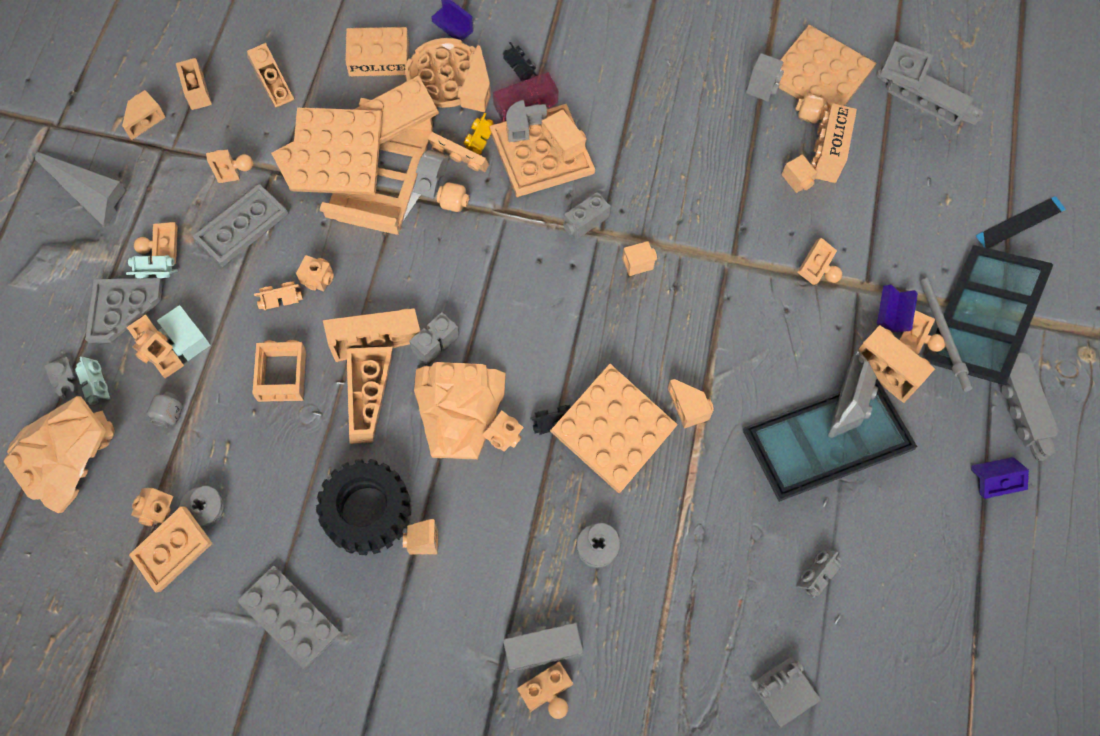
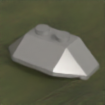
M855 350L850 360L828 437L833 438L861 425L864 418L869 419L873 406H870L869 403L871 399L874 400L878 387L875 386L877 377L871 365L860 351Z

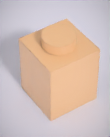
M802 154L786 163L782 176L793 190L798 193L803 189L808 190L814 185L818 172Z
M648 241L624 248L622 259L628 275L631 276L653 270L655 261H657V254L654 248L651 249Z

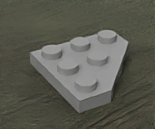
M161 278L94 279L85 340L88 343L113 342L127 330L126 327L143 317L161 302L163 285Z

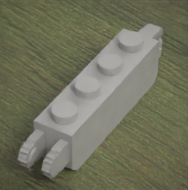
M886 60L881 63V68L877 71L876 77L888 84L886 87L888 93L951 125H958L960 120L976 125L984 113L971 104L974 98L927 74L919 90L880 76Z
M1000 342L995 346L998 361L994 364V370L1001 372L1011 344ZM1023 352L1018 354L1007 384L1001 385L1002 394L1007 399L1010 415L1015 420L1018 428V437L1022 440L1024 447L1030 446L1035 459L1043 462L1055 454L1052 439L1059 430L1031 358Z

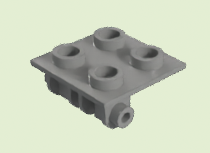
M792 657L751 683L780 728L821 701L802 673L804 671L803 666L800 662L795 663Z

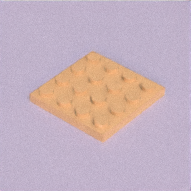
M808 25L781 59V61H784L781 68L784 74L779 83V88L798 100L804 99L807 94L822 97L827 105L826 111H829L832 103L846 106L875 68L876 63L813 26Z
M567 104L547 109V118L562 109L567 115L571 117L572 115ZM506 121L490 126L492 138L516 197L595 174V168L586 147L584 152L564 162L542 134V124L530 125L529 140L516 142L508 141Z
M297 107L290 190L296 192L376 195L382 121L381 111Z
M609 364L550 432L615 491L620 493L678 424L615 367Z

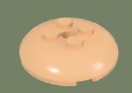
M440 38L426 42L415 50L416 53L411 59H408L405 69L406 81L419 76L436 107L451 108L460 106L461 99L458 98V90L460 85H464V73L466 69L470 68L471 53H475L476 48L463 44L462 40L453 38Z

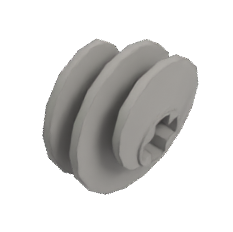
M210 486L196 487L188 491L179 507H187L202 529L210 528L216 524L223 515L224 510L223 498ZM201 505L205 507L203 510L199 508Z
M597 523L586 527L578 536L576 544L577 554L581 561L594 568L605 567L611 564L617 557L620 549V539L617 532L610 525L604 523ZM594 542L596 544L601 542L602 548L598 547L597 549H595Z

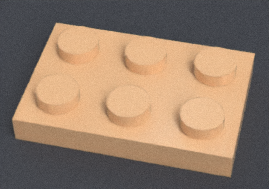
M181 506L133 550L129 556L155 592H161L213 543L187 507Z

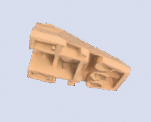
M436 362L432 366L416 369L414 392L432 458L478 460L486 438L482 435L496 417L497 409L504 398L506 373L496 369H487L486 365L470 363Z
M76 396L24 427L9 444L8 455L3 462L29 498L40 499L45 507L56 513H63L77 497L79 490L75 488L80 477H86L88 470L84 468L89 457H95L106 430L83 398Z

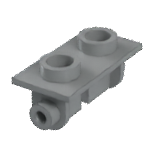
M829 550L820 552L815 557V562L801 575V580L796 586L808 589L806 593L812 598L820 596L828 585L823 576L825 575L828 579H832L841 568L842 560L837 556L838 552Z

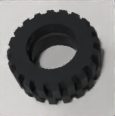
M363 459L355 460L354 465H350L349 462L342 464L343 469L339 472L336 469L330 473L332 478L330 480L325 479L322 483L323 492H318L317 500L319 504L316 505V513L319 516L320 526L336 546L344 548L348 553L358 552L359 555H367V552L370 551L373 554L380 553V548L386 546L388 549L393 546L392 541L394 539L399 540L403 536V528L407 529L409 525L408 517L411 515L412 508L407 488L400 475L395 470H391L389 465L385 463L378 465L377 461L369 459L368 463H364ZM365 488L381 491L386 498L387 506L380 519L364 527L352 526L346 522L343 516V507L347 499L354 492Z

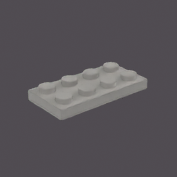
M258 184L193 235V238L223 267L286 217L288 212L270 193Z
M274 565L237 600L305 671L342 634Z

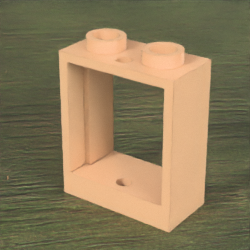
M268 340L264 341V343H256L252 394L258 402L303 401L306 349L302 342L288 340L277 343ZM297 356L296 384L265 385L267 357Z

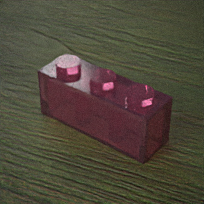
M549 72L493 92V105L502 122H505L507 111L514 103L524 100L525 107L535 104H546V107H551L558 103L559 90Z

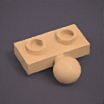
M228 149L206 153L207 161L218 183L240 180L237 169L249 171L253 166V160L250 156L242 154L236 160H233Z
M175 222L153 224V240L150 241L146 237H139L134 242V249L140 254H147L152 249V256L169 255L170 258H174V264H176L178 226Z
M819 238L814 243L798 273L813 285L819 283L824 273L827 281L831 283L840 281L842 270L837 266L829 265L837 250L825 240Z
M915 310L912 330L903 332L899 341L909 345L917 355L924 343L927 344L930 350L935 352L945 348L944 339L941 335H928L935 319Z
M559 661L518 687L517 690L530 712L548 701L549 714L555 719H561L568 712V704L564 699L558 698L556 695L571 687L573 682Z

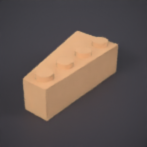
M415 308L323 320L328 346L335 362L347 360L346 348H396L410 344L409 341L420 332Z
M393 347L346 348L350 444L373 443L392 361Z

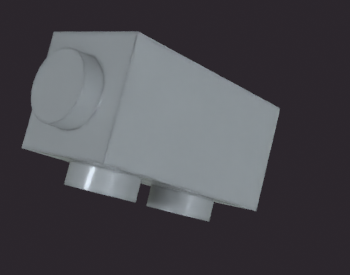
M596 192L564 214L563 226L565 231L579 239L610 217L611 206Z

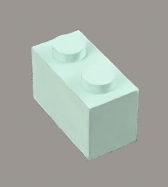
M180 305L157 320L162 327L159 329V332L165 335L168 340L171 338L174 342L171 345L172 349L178 357L183 354L187 361L211 346Z

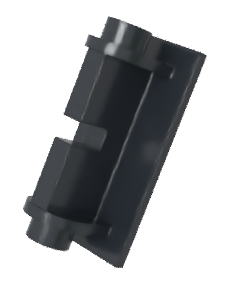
M509 42L512 48L506 49L503 52V59L512 69L518 64L513 71L519 79L526 83L530 81L533 74L538 78L534 72L536 69L535 65L530 59L526 61L523 58L526 54L519 45L514 47Z
M570 405L557 407V411L548 413V410L535 412V417L530 418V420L536 421V424L533 425L534 434L539 433V435L549 433L554 427V422H558L571 408Z

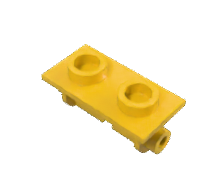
M486 113L480 119L476 117L471 126L473 129L472 134L468 133L463 142L466 149L478 155H481L487 141L480 137L488 140L491 134L490 126L494 124L492 120L484 119Z

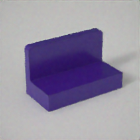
M441 0L442 8L431 16L432 22L453 39L463 41L473 33L472 16L452 0Z
M891 284L884 285L877 325H881L892 333L911 331L918 293L915 290L900 293Z
M1014 457L971 466V471L980 478V495L984 499L1028 490L1029 469Z

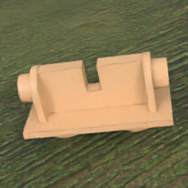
M294 281L283 283L281 284L282 288L274 290L272 286L260 288V293L254 294V296L261 299L257 301L258 308L265 311L280 307L279 298H282L283 306L299 303V300H303L301 291L297 292V288H301V285H295Z

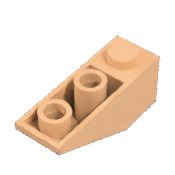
M266 43L248 50L247 57L274 106L277 108L293 101L294 98Z
M477 45L475 53H471L470 68L465 70V82L463 86L460 85L458 98L461 99V107L485 112L491 96L490 82L481 47Z

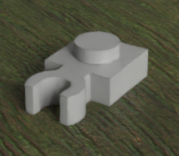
M67 357L45 365L51 385L54 388L57 387V394L63 400L66 399L64 393L67 389H70L73 394L78 393L77 387L70 382L77 378L71 361Z

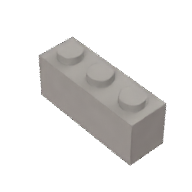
M562 621L555 624L556 628L546 630V626L533 628L530 634L522 635V632L508 634V639H504L503 642L510 673L582 656L583 650L577 624H570V621Z

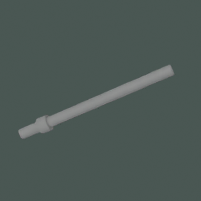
M922 279L920 283L953 363L952 370L954 375L959 379L963 391L972 390V385L967 375L969 373L965 363H962L929 279Z

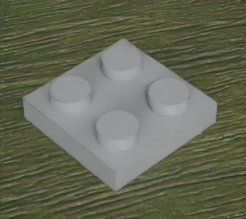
M895 41L880 76L919 90L933 55Z

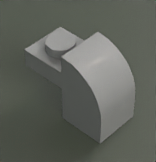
M524 100L514 103L508 109L506 115L508 141L529 140V126L542 124V120L547 118L546 104H535L525 107Z
M426 150L423 153L416 170L418 174L414 193L435 198L440 177L445 175L449 155L433 150Z

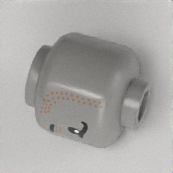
M165 392L164 395L154 396L147 411L148 417L151 418L150 422L164 428L176 424L183 408L182 404L177 400L178 396L169 392Z

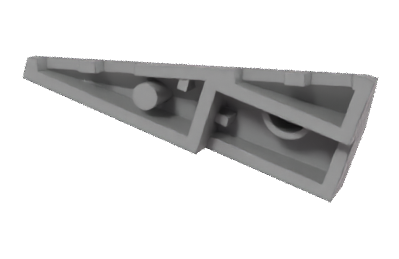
M37 152L35 155L36 162L97 219L103 227H106L117 212L114 206L125 192L122 184L117 180Z

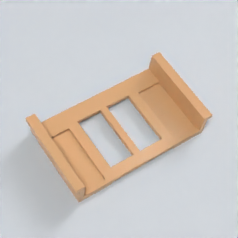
M361 98L359 107L371 100ZM432 118L380 144L379 150L412 157L407 174L378 168L377 175L404 181L398 198L377 193L376 195L332 193L329 203L322 202L320 211L324 213V216L339 222L399 235L416 182L417 166L430 143L428 138L431 132H433Z

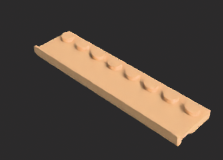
M419 76L354 109L381 111L380 144L439 114ZM294 141L271 153L289 189Z

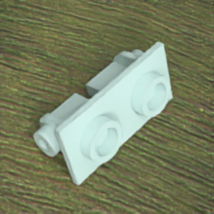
M169 255L152 256L153 264H150V256H133L128 259V264L132 267V271L126 272V275H135V278H148L149 274H156V278H168L170 274L178 272V269H172L174 258H170Z
M82 356L79 357L81 362L76 365L75 371L80 384L84 385L88 382L87 385L82 387L85 401L89 402V405H95L99 402L98 399L100 398L110 400L108 386L104 381L98 361Z

